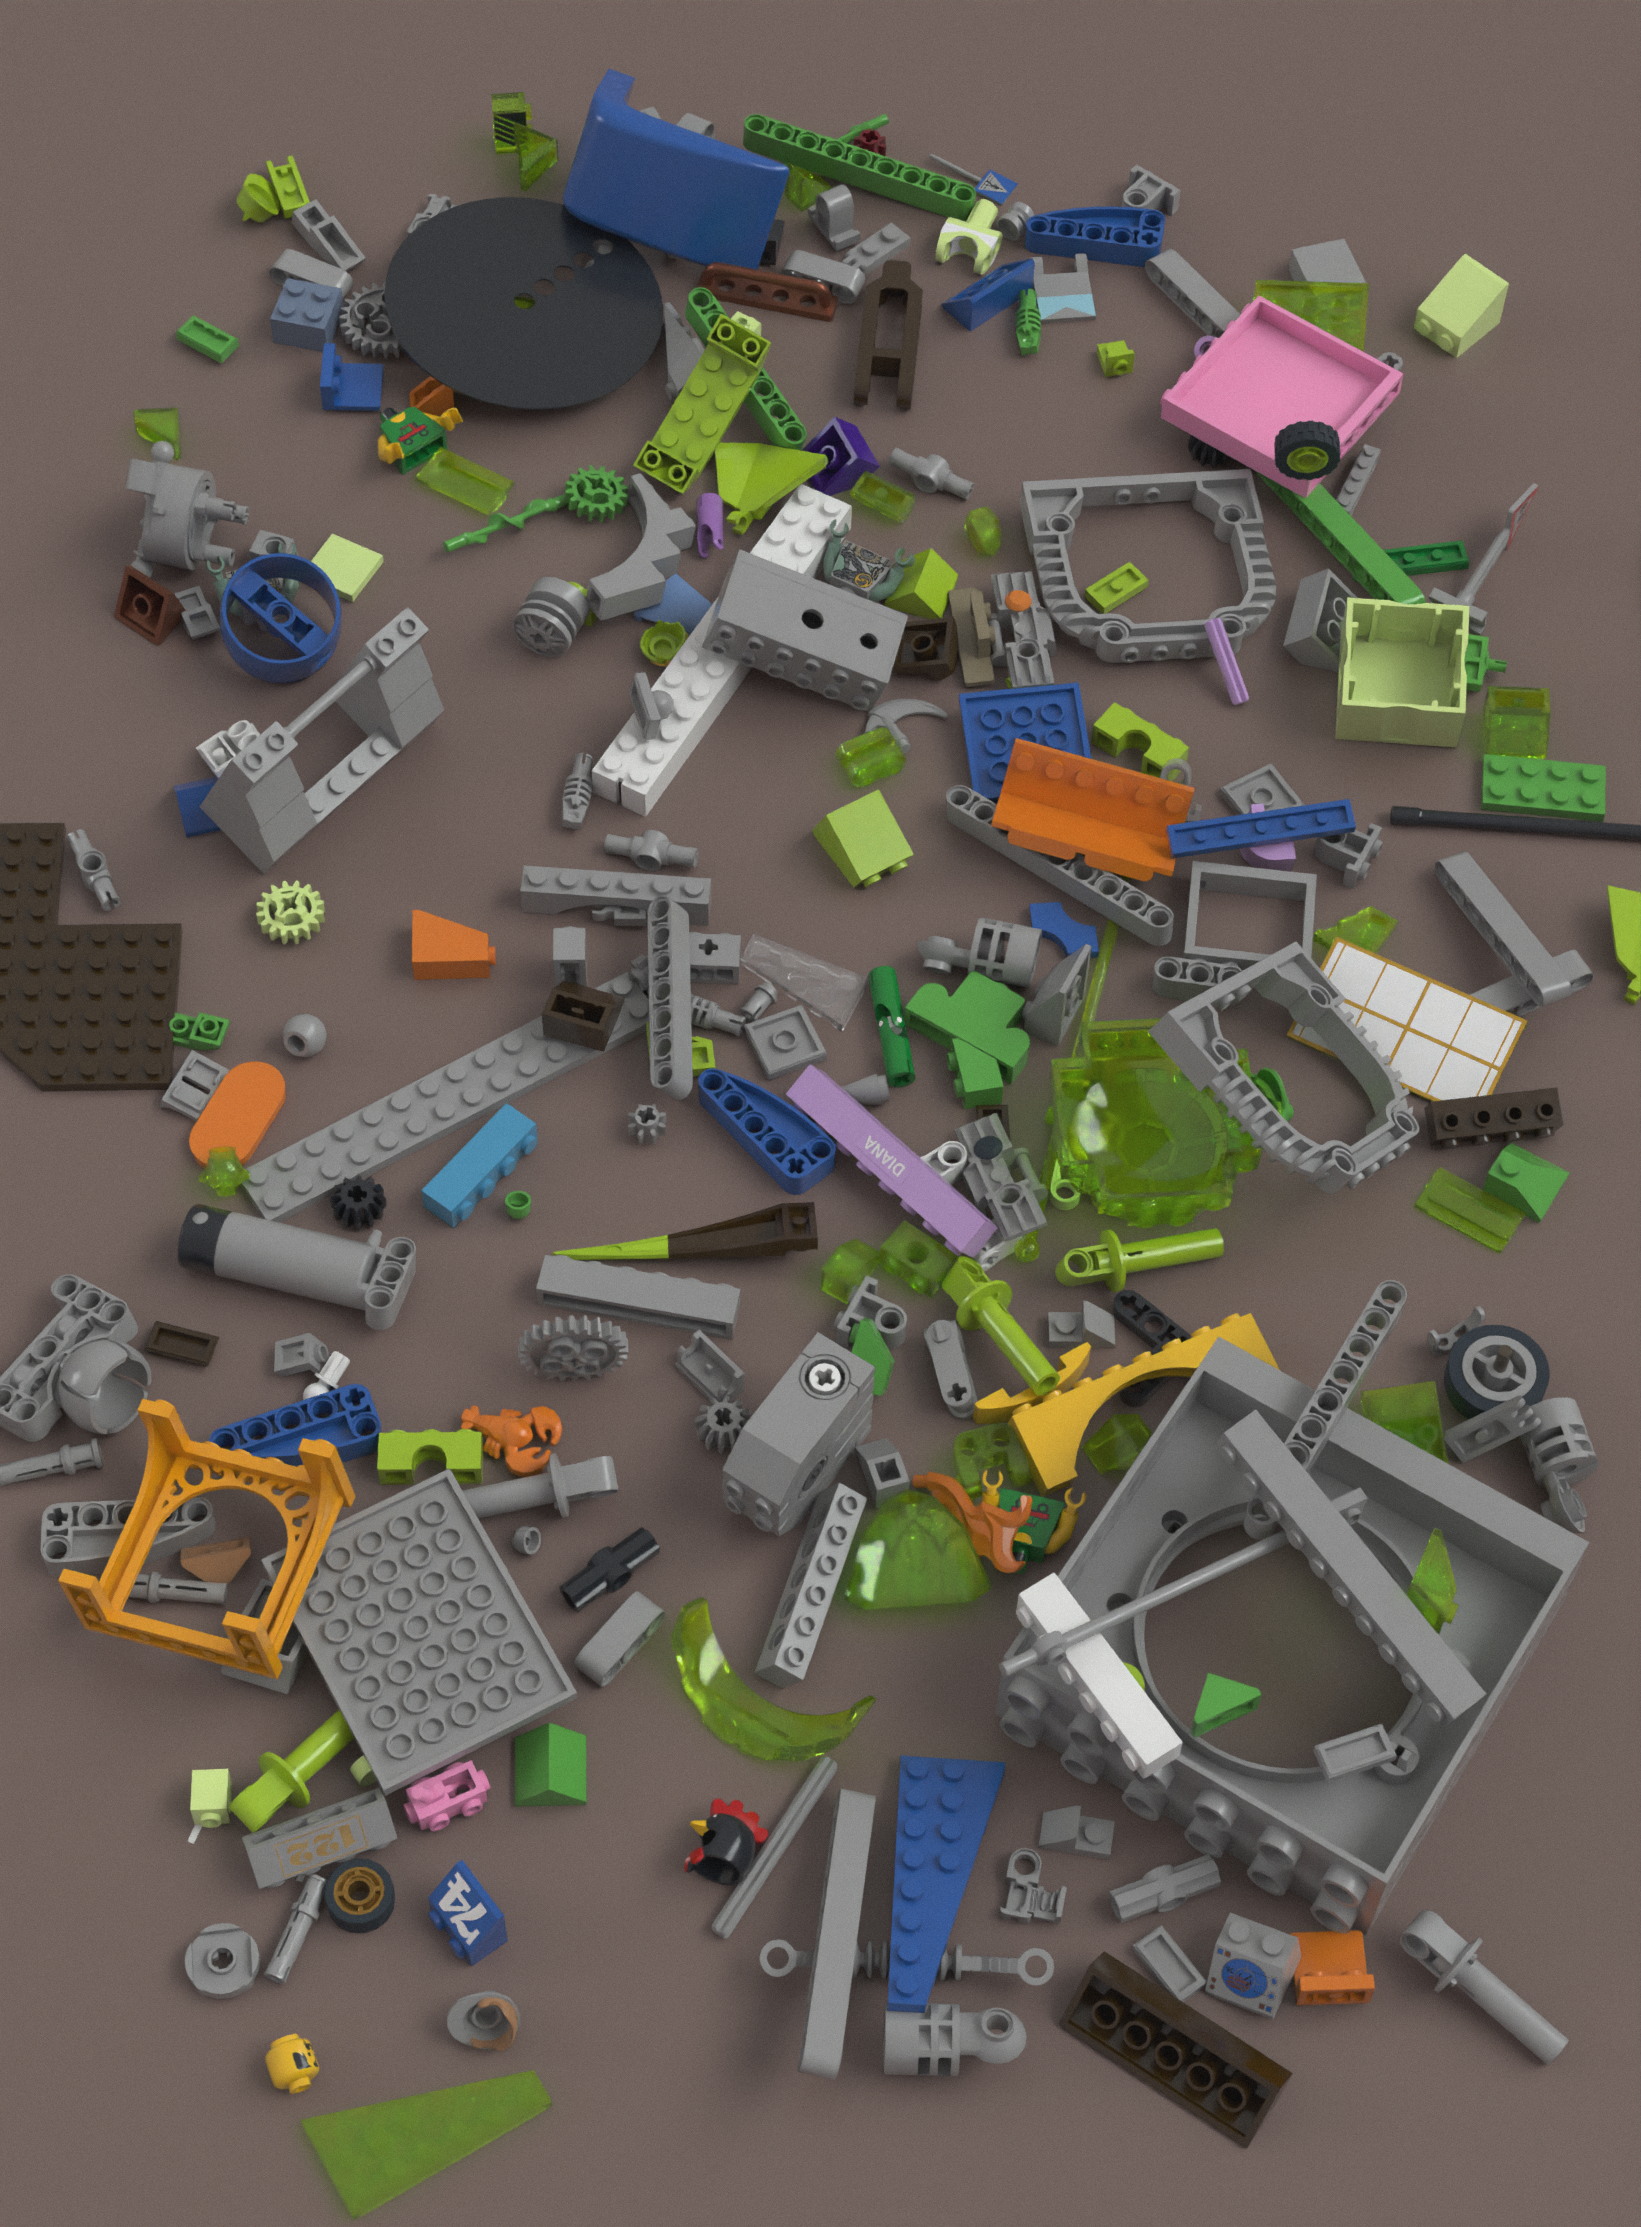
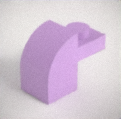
M1251 804L1249 813L1264 811V804ZM1294 841L1240 849L1243 858L1254 868L1292 871L1296 860Z

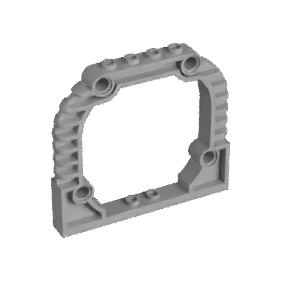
M1251 469L1022 482L1019 504L1030 555H1034L1044 606L1047 608L1050 618L1059 625V628L1066 635L1077 637L1081 645L1095 649L1097 656L1101 660L1110 663H1132L1135 661L1216 657L1204 626L1207 621L1214 618L1222 620L1233 654H1236L1241 648L1243 639L1252 635L1270 615L1276 597V582L1266 548L1265 537L1262 532L1264 520ZM1191 500L1194 510L1202 513L1215 523V537L1224 543H1230L1243 591V600L1239 606L1218 608L1206 620L1134 624L1129 618L1120 614H1097L1081 600L1072 577L1067 550H1069L1075 528L1074 520L1080 516L1082 506Z
M1297 942L1290 944L1168 1011L1148 1031L1199 1092L1210 1086L1216 1093L1213 1100L1217 1104L1223 1102L1229 1110L1226 1115L1229 1119L1236 1117L1242 1124L1239 1128L1243 1135L1247 1132L1251 1134L1255 1139L1252 1143L1254 1148L1257 1150L1262 1147L1270 1154L1266 1158L1269 1162L1279 1161L1287 1167L1284 1172L1289 1175L1298 1172L1309 1176L1305 1182L1316 1183L1326 1193L1335 1194L1346 1186L1352 1190L1364 1179L1367 1180L1379 1169L1382 1170L1394 1159L1397 1160L1411 1148L1408 1142L1419 1132L1418 1122L1412 1116L1413 1106L1408 1109L1406 1097L1410 1094L1408 1087L1403 1089L1399 1082V1079L1402 1077L1399 1070L1393 1072L1388 1065L1392 1059L1388 1055L1382 1057L1376 1051L1379 1044L1375 1040L1370 1043L1363 1036L1367 1030L1363 1026L1357 1028L1351 1022L1354 1015L1350 1011L1344 1014L1338 1007L1346 998ZM1255 987L1262 997L1288 1008L1290 1015L1298 1024L1304 1027H1312L1355 1076L1369 1096L1375 1116L1366 1125L1367 1136L1352 1146L1337 1140H1331L1323 1145H1319L1296 1131L1279 1114L1237 1064L1238 1052L1228 1040L1223 1038L1219 1026L1218 1013L1215 1009L1219 1008L1223 1011L1235 1000L1237 1002L1242 1000Z

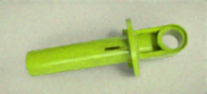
M1217 1228L1125 1244L1120 1243L1117 1235L1112 1230H1104L1099 1235L1098 1245L1070 1250L1057 1263L1055 1275L1058 1281L1065 1286L1071 1287L1104 1281L1111 1292H1120L1124 1288L1127 1273L1219 1258L1223 1255L1224 1244L1221 1233ZM1068 1262L1075 1263L1079 1267L1080 1273L1071 1271Z
M966 1256L958 1257L942 1282L944 1291L959 1306L956 1313L957 1323L961 1328L968 1331L983 1328L1036 1395L1041 1396L1052 1391L1059 1383L1060 1376L1008 1312L1007 1308L1012 1299V1289L1002 1280L991 1281L984 1273L981 1265L975 1260Z
M340 1710L335 1712L286 1758L282 1759L271 1752H264L258 1758V1764L263 1776L253 1785L251 1784L243 1790L228 1806L252 1833L260 1829L286 1802L301 1809L310 1803V1794L305 1782L354 1739Z

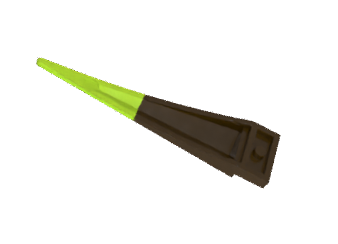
M814 1202L781 1203L747 1215L691 1230L625 1243L555 1251L553 1256L565 1255L573 1260L785 1256L786 1250L803 1252L818 1249Z

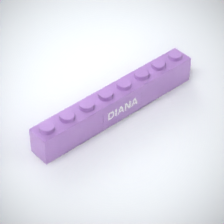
M809 1064L786 1093L794 1101L792 1105L806 1117L810 1115L816 1121L815 1124L828 1137L831 1134L837 1140L835 1146L848 1157L853 1154L859 1160L856 1165L869 1176H872L874 1173L881 1179L878 1185L891 1196L896 1193L903 1200L900 1205L913 1216L917 1213L925 1219L922 1225L935 1236H938L939 1233L947 1239L944 1245L956 1255L960 1256L964 1253L974 1258L999 1228L824 1071Z

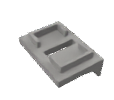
M191 1050L161 1099L159 1108L173 1109L197 1122L230 1070ZM184 1078L194 1083L195 1085L205 1089L209 1092V1094L207 1095L204 1092L194 1088L193 1086L182 1081V1079Z

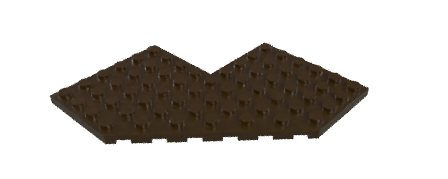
M0 823V1052L20 1072L23 1071L41 1091L168 1090L172 1083L174 1034L170 1030L169 1023L175 1017V1012L177 1013L183 933L181 923L57 925L66 837L65 823Z

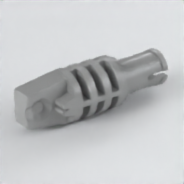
M578 753L574 757L572 774L566 779L561 802L562 826L580 830L589 809L593 788L590 774L594 760L591 755L586 754L585 763L583 764V753Z
M691 994V1024L707 1030L715 1027L735 1034L738 1037L741 1035V1028H744L746 1017L721 1010L718 1003Z

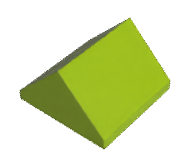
M930 548L914 555V564L909 568H904L903 572L905 575L894 594L886 599L884 606L928 619L943 618L949 603L948 592L954 590L958 574Z

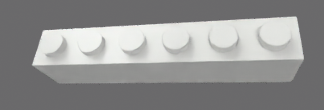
M1055 1572L1018 1595L1017 1617L1025 1628L1030 1627L1033 1630L1037 1640L1050 1632L1060 1631L1063 1634L1091 1621ZM1101 1633L1085 1639L1066 1650V1657L1058 1664V1671L1062 1679L1068 1685H1074L1080 1693L1079 1699L1083 1707L1089 1713L1094 1712L1101 1722L1102 1732L1110 1742L1115 1741L1123 1751L1122 1757L1126 1765L1132 1771L1137 1770L1141 1777L1145 1779L1179 1757L1183 1742Z

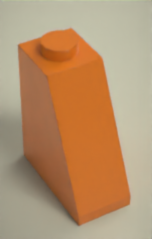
M413 910L412 967L414 980L490 978V965H496L495 946H489V936L487 933L421 910Z

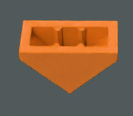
M432 376L409 392L410 407H415L422 413L425 412L437 416L442 415L448 409L455 408L454 390L440 383Z

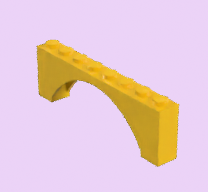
M1239 1313L1232 1314L1221 1321L1222 1325L1212 1330L1209 1326L1202 1327L1191 1334V1339L1181 1342L1179 1338L1172 1340L1162 1346L1163 1351L1154 1355L1150 1351L1142 1353L1132 1359L1133 1364L1124 1368L1120 1364L1112 1366L1102 1372L1103 1377L1092 1381L1091 1377H1087L1076 1382L1072 1386L1073 1390L1062 1394L1061 1390H1057L1046 1395L1042 1399L1043 1403L1032 1407L1031 1403H1027L1013 1410V1416L1008 1421L1007 1427L1041 1496L1044 1497L1065 1488L1076 1480L1078 1475L1074 1467L1082 1435L1093 1414L1108 1399L1119 1391L1147 1379L1163 1376L1191 1378L1218 1336L1280 1370L1252 1314L1249 1313L1240 1317Z

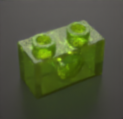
M905 1220L880 1247V1264L884 1270L893 1276L898 1275L907 1281L914 1291L920 1294L924 1293L930 1298H933L942 1288L943 1280L957 1260L955 1253ZM916 1259L922 1261V1263L915 1264L910 1261Z

